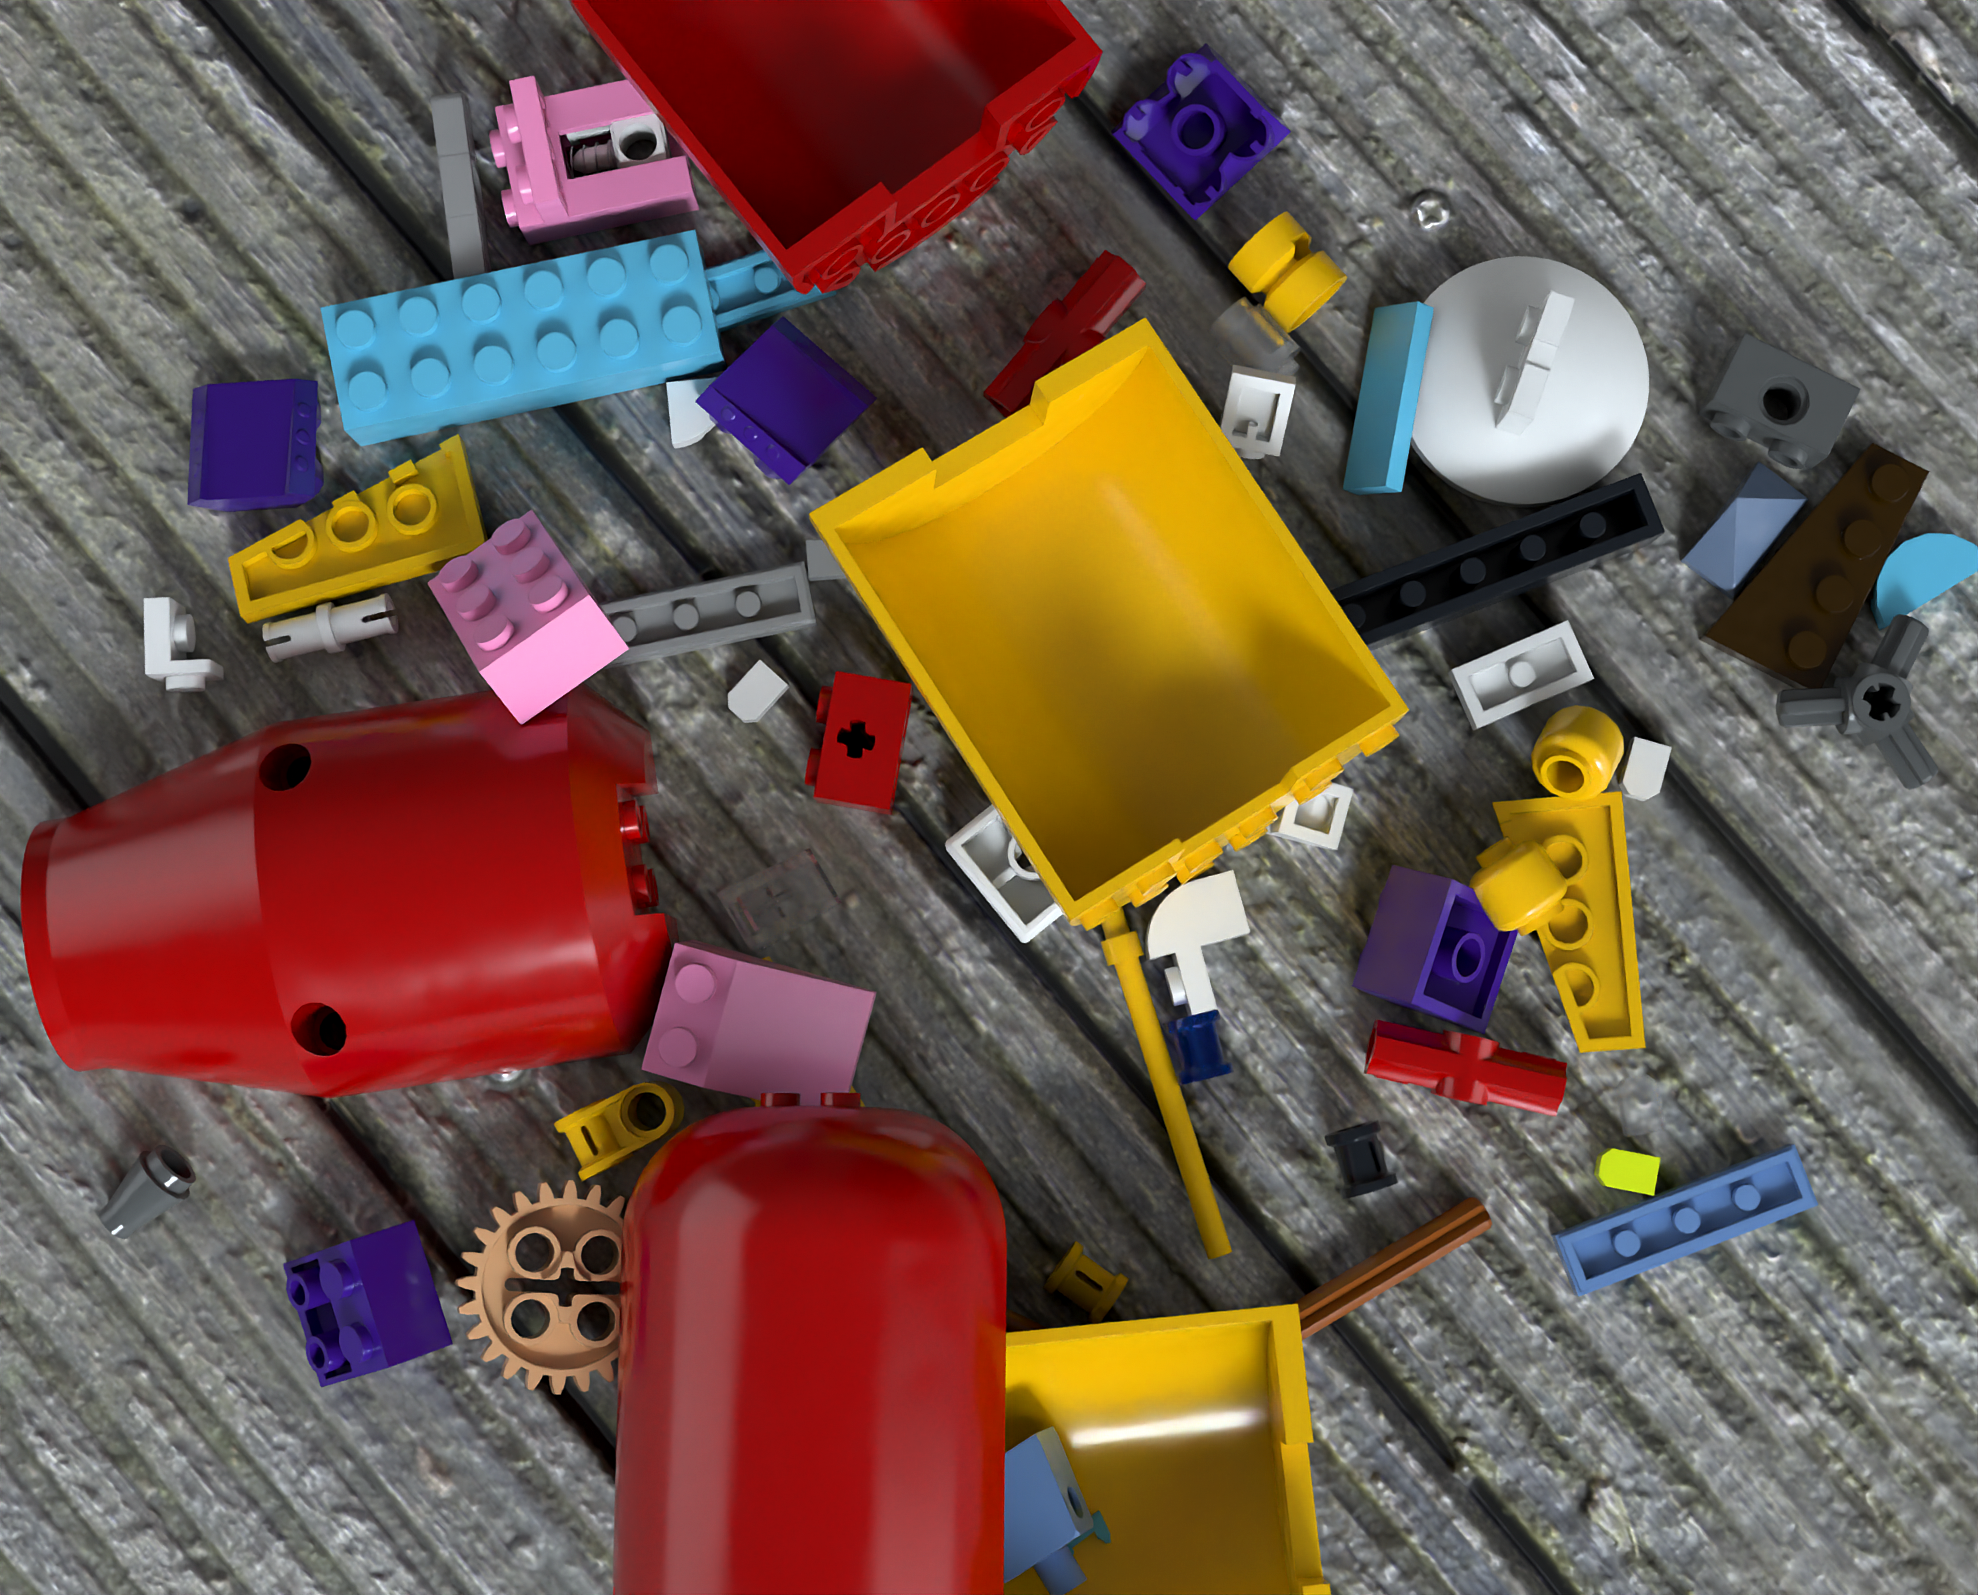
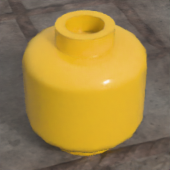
M1574 705L1562 708L1548 719L1531 752L1532 770L1537 780L1549 792L1559 797L1578 801L1594 798L1607 788L1624 754L1623 735L1618 725L1607 714L1593 707Z
M1507 836L1475 857L1482 868L1472 876L1469 887L1474 889L1482 909L1498 930L1505 932L1516 929L1520 936H1525L1546 924L1564 910L1565 907L1560 900L1567 891L1566 880L1538 841H1523L1514 846Z

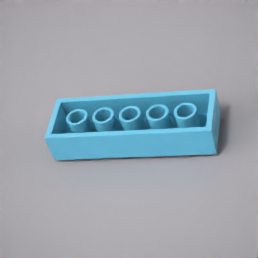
M696 230L321 307L344 431L360 446H366L725 371L727 364L717 325L704 253Z

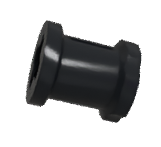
M1378 1120L1344 1128L1324 1136L1327 1146L1334 1148L1345 1184L1340 1188L1343 1199L1371 1193L1398 1183L1396 1173L1388 1172L1377 1137V1133L1381 1130Z

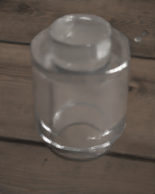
M1246 297L1241 298L1228 308L1208 330L1210 335L1217 341L1214 348L1231 367L1238 365L1293 376L1300 368V365L1294 360L1301 350L1300 346L1261 304L1254 307Z

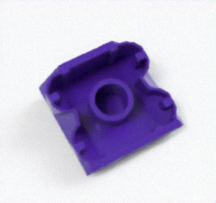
M1205 43L1195 53L1181 55L1169 67L1166 80L1145 100L1137 101L1125 113L1124 119L1111 130V133L1194 220H1197L1291 131L1284 121L1227 64L1224 58Z
M782 316L712 382L695 402L709 414L710 420L722 432L732 434L753 453L754 464L768 478L782 479L790 485L806 472L877 400V397Z
M281 379L206 384L194 388L192 394L187 505L225 512L297 508L314 498L324 485L323 465L316 458V431L321 424V405L317 401L318 381Z

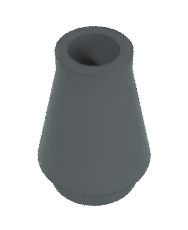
M158 1145L153 1151L141 1152L108 1204L99 1211L100 1221L110 1233L118 1238L127 1239L136 1229L189 1197V1187L196 1180L192 1167L177 1151L166 1145Z

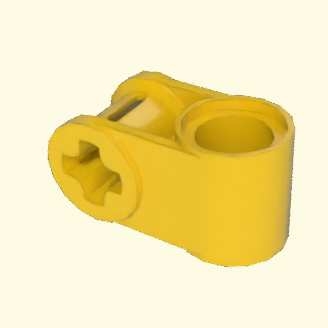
M649 1081L633 1085L608 1099L603 1098L556 1121L554 1125L558 1133H566L582 1166L578 1174L583 1182L633 1157L634 1152L670 1135L679 1127L683 1120L685 1107L682 1096L675 1087L662 1081ZM647 1092L658 1095L666 1108L665 1119L656 1129L643 1125L638 1119L636 1112L639 1099Z

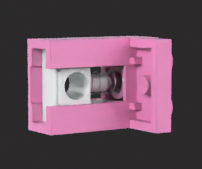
M535 76L509 81L513 103L495 107L499 129L490 130L489 138L497 167H507L511 189L501 190L508 225L510 228L519 226L529 245L699 210L687 153L627 79L545 97ZM645 139L656 143V148L652 155L644 160H632L625 156L627 149L635 141ZM567 151H570V163ZM573 166L574 170L583 173L584 176L574 178Z

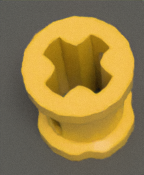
M1075 1241L1059 1261L1044 1284L1043 1289L1050 1294L1059 1291L1089 1313L1088 1321L1093 1324H1099L1118 1299L1129 1278L1121 1272L1115 1276L1084 1255V1246Z

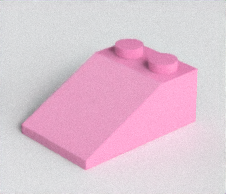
M697 940L676 942L641 1070L699 1087L761 1100V1093H799L800 1106H820L821 1093H850L877 992Z

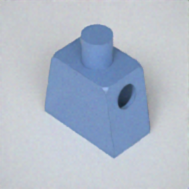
M1051 1426L1035 1433L1005 1453L1004 1583L1034 1567L1050 1595H1064L1087 1580L1067 1544L1094 1526L1093 1519L1059 1436L1054 1427Z

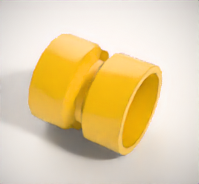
M1288 211L1281 213L1260 229L1237 252L1228 265V269L1250 293L1263 292L1266 295L1263 307L1287 333L1295 330L1316 313L1340 289L1348 278L1325 251L1312 252L1309 249L1312 237Z

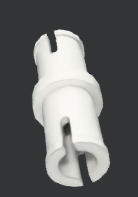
M384 593L380 594L379 597L335 607L332 602L319 604L314 613L277 622H266L262 628L264 641L287 635L291 637L289 642L266 647L270 659L277 663L286 658L326 649L330 654L344 651L348 643L388 633L395 634L399 628L397 615L374 621L370 619L371 615L393 610L395 606L389 594Z

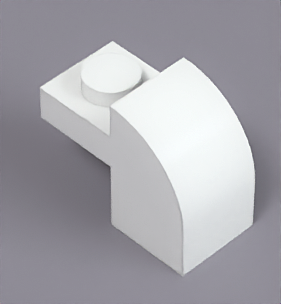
M1234 870L1194 880L1180 886L1160 903L1147 927L1145 936L1146 959L1150 961L1172 955L1175 967L1164 969L1167 986L1174 1007L1185 1004L1188 1016L1217 1009L1201 947L1245 936L1250 933Z

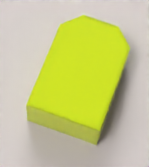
M1607 1148L1597 1155L1594 1175L1602 1186L1654 1196L1660 1157Z

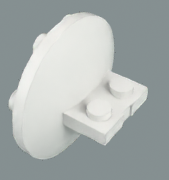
M1513 256L1497 258L1471 266L1445 281L1425 300L1424 304L1433 307L1434 310L1410 443L1422 461L1440 479L1461 493L1479 501L1505 507L1529 508L1558 503L1582 493L1604 478L1620 462L1634 442L1644 419L1649 395V369L1644 345L1637 327L1622 304L1607 288L1584 272L1564 263L1538 257Z

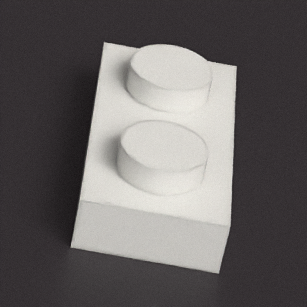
M1568 620L1448 672L1473 731L1594 679Z

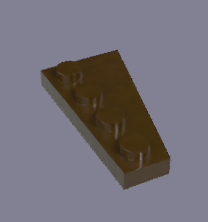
M1874 443L1870 444L1861 452L1814 506L1812 512L1787 537L1771 559L1733 599L1734 601L1706 630L1699 640L1795 689L1822 688L1930 471Z

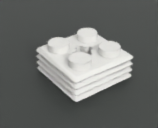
M993 804L946 841L947 852L1022 943L1029 942L1063 914L1033 866L1022 869L1017 864V861L1022 856V851Z

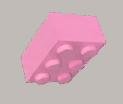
M530 510L519 519H512L503 523L493 533L492 538L466 556H459L449 561L441 569L439 575L427 583L479 673L521 725L629 649L572 563L533 510Z

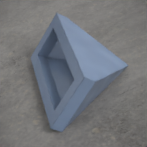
M1758 461L1685 554L1681 562L1728 598L1732 599L1809 499Z

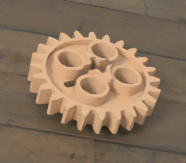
M565 1180L560 1198H554L547 1182L538 1183L537 1202L532 1204L522 1192L516 1191L512 1193L516 1212L509 1215L503 1209L493 1206L490 1212L498 1227L493 1232L475 1227L472 1231L475 1237L484 1245L481 1253L462 1252L460 1256L464 1261L476 1267L473 1276L461 1277L456 1279L455 1285L473 1290L474 1299L466 1301L457 1307L458 1313L467 1315L477 1314L479 1322L465 1333L467 1339H479L487 1336L490 1342L484 1348L480 1358L484 1362H488L503 1354L506 1359L502 1366L501 1376L508 1380L523 1367L526 1369L525 1388L532 1391L539 1384L543 1375L549 1376L552 1393L560 1395L565 1385L566 1376H573L575 1384L582 1392L589 1390V1372L596 1370L609 1383L614 1381L611 1361L619 1358L620 1292L615 1295L569 1293L565 1298V1304L559 1305V1298L556 1294L543 1291H508L505 1288V1282L509 1278L555 1280L559 1279L561 1268L567 1267V1275L570 1279L577 1281L617 1282L620 1285L624 1219L619 1215L625 1198L617 1195L604 1207L600 1205L601 1186L593 1184L587 1190L583 1199H577V1189L574 1180ZM536 1233L542 1236L549 1246L548 1260L538 1270L526 1271L518 1264L515 1250L521 1238L528 1234ZM595 1236H602L610 1242L613 1247L614 1256L612 1263L606 1270L593 1274L583 1265L581 1252L589 1239ZM534 1299L544 1309V1325L533 1336H519L511 1324L512 1312L522 1301ZM600 1302L609 1312L610 1321L608 1328L601 1336L587 1339L578 1330V1314L587 1304Z

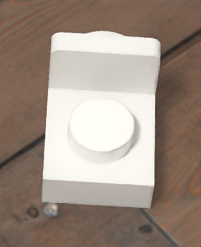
M1233 365L1219 427L1239 457L1261 459L1265 454L1280 456L1296 385V377Z
M170 597L144 598L145 675L161 683H166V691L200 692L205 690V681L224 680L223 666L210 659L187 660L186 652L194 651L196 633L193 617L191 614H186L185 607Z

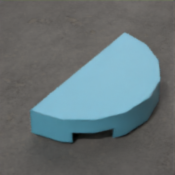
M1926 533L1904 541L1888 554L1874 582L1873 599L1870 600V608L1879 631L1889 626L1893 617L1897 614H1909L1978 571L1977 545L1954 534Z

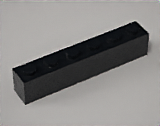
M1639 473L1330 590V592L1368 649L1372 651L1646 547L1664 534L1665 530L1644 478Z

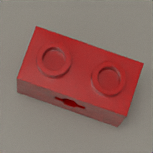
M836 671L833 687L822 685L817 706L816 723L826 724L822 749L811 747L805 774V785L815 787L813 797L817 803L892 815L914 692L911 683ZM863 727L865 728L868 740L875 742L872 750L863 748L861 758H852L847 745L841 743L844 735L853 737V728Z

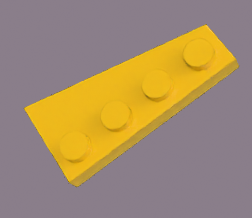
M457 434L440 443V450L422 460L413 463L410 459L388 471L390 477L359 494L353 490L332 501L333 508L307 522L299 519L228 557L239 613L245 622L249 624L437 572L452 559L466 556L485 543L488 538L465 444L460 435Z
M1622 791L1599 793L1594 798L1581 801L1564 799L1562 797H1547L1492 802L1503 837L1508 836L1514 846L1523 841H1538L1566 880L1567 891L1560 900L1565 907L1564 910L1536 929L1579 1053L1646 1048Z

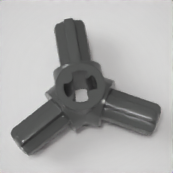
M1897 614L1893 617L1871 663H1859L1853 676L1836 678L1833 687L1780 691L1776 700V715L1779 724L1785 728L1835 725L1840 734H1857L1864 746L1875 743L1906 789H1915L1929 782L1938 773V767L1908 723L1915 717V714L1910 708V693L1913 685L1906 680L1929 634V628L1913 617ZM1875 692L1873 703L1880 707L1881 711L1880 714L1869 716L1871 705L1863 700L1864 694Z

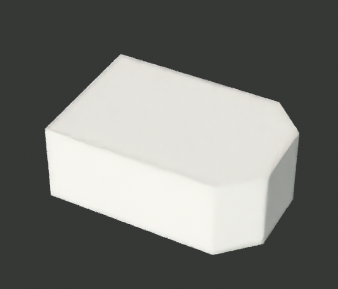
M759 659L728 693V708L744 723L758 722L785 693L789 686Z
M1638 737L1630 739L1618 782L1624 796L1645 801L1660 793L1672 747Z

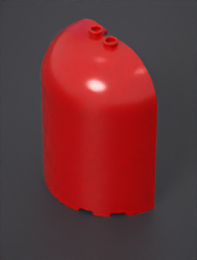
M569 0L573 10L590 34L796 291L805 295L815 285L822 294L848 286L859 274L860 266L868 263L874 272L882 269L920 245L958 217L1000 181L997 176L1009 163L1010 158L1008 156L1014 150L1019 155L1029 153L1055 126L1058 121L1053 115L1065 102L1064 94L1067 93L1071 99L1079 96L1094 73L1103 53L1061 0Z
M761 1093L759 1107L737 1108L707 1116L674 1135L650 1159L632 1190L625 1212L622 1231L613 1595H1004L1006 1224L998 1191L982 1160L958 1134L946 1125L931 1117L909 1110L861 1107V1093H821L820 1106H800L799 1093Z

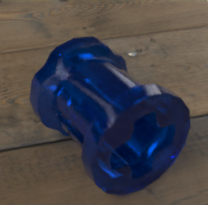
M1218 1010L1163 1023L1165 1033L1172 1034L1181 1068V1072L1176 1076L1178 1086L1234 1072L1232 1063L1224 1060L1215 1023L1221 1019Z

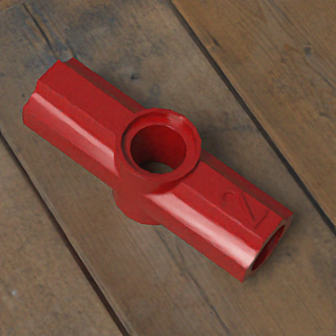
M1104 250L1095 259L1086 273L1078 279L1075 286L1063 300L1055 299L1038 316L1024 336L1023 342L1025 344L985 389L984 397L1005 418L1028 406L1031 401L1035 381L1107 340L1106 334L1145 290L1146 283L1140 278L1136 270L1120 256Z
M1375 1020L1367 1044L1364 1073L1374 1075L1375 1078L1430 1088L1431 1094L1483 1106H1487V1102H1492L1556 1117L1564 1097L1567 1082V1063L1557 1061L1555 1058L1500 1048V1042L1447 1030H1443V1034Z

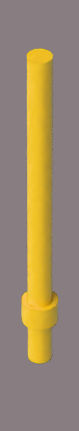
M1121 906L1116 914L1101 923L1106 940L1100 943L1107 965L1115 966L1207 1258L1214 1259L1233 1251L1141 967L1139 956L1144 955L1140 939L1137 930L1130 932L1123 907Z

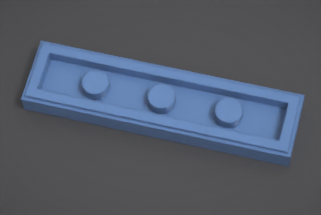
M1787 1144L1551 1234L1573 1293L1579 1297L1818 1206V1202L1795 1144Z

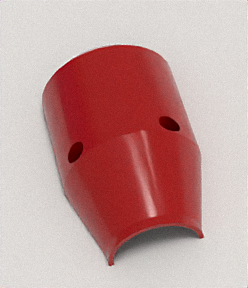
M584 682L577 685L522 725L494 690L279 721L70 817L40 822L30 834L23 858L20 889L21 925L25 958L34 999L52 1046L69 1068L79 1072L109 1068L331 1099L631 1054L654 1023L674 944L679 942L676 918L665 913L650 914L649 907L659 906L658 886L654 869H647L646 864H643L640 844L650 843V829L646 808L644 805L639 806L634 797L659 794L650 731ZM311 763L309 772L303 781L299 783V775L302 769ZM338 1016L342 1018L345 1024L347 1035L342 1048L337 1046L331 1035L332 1025Z

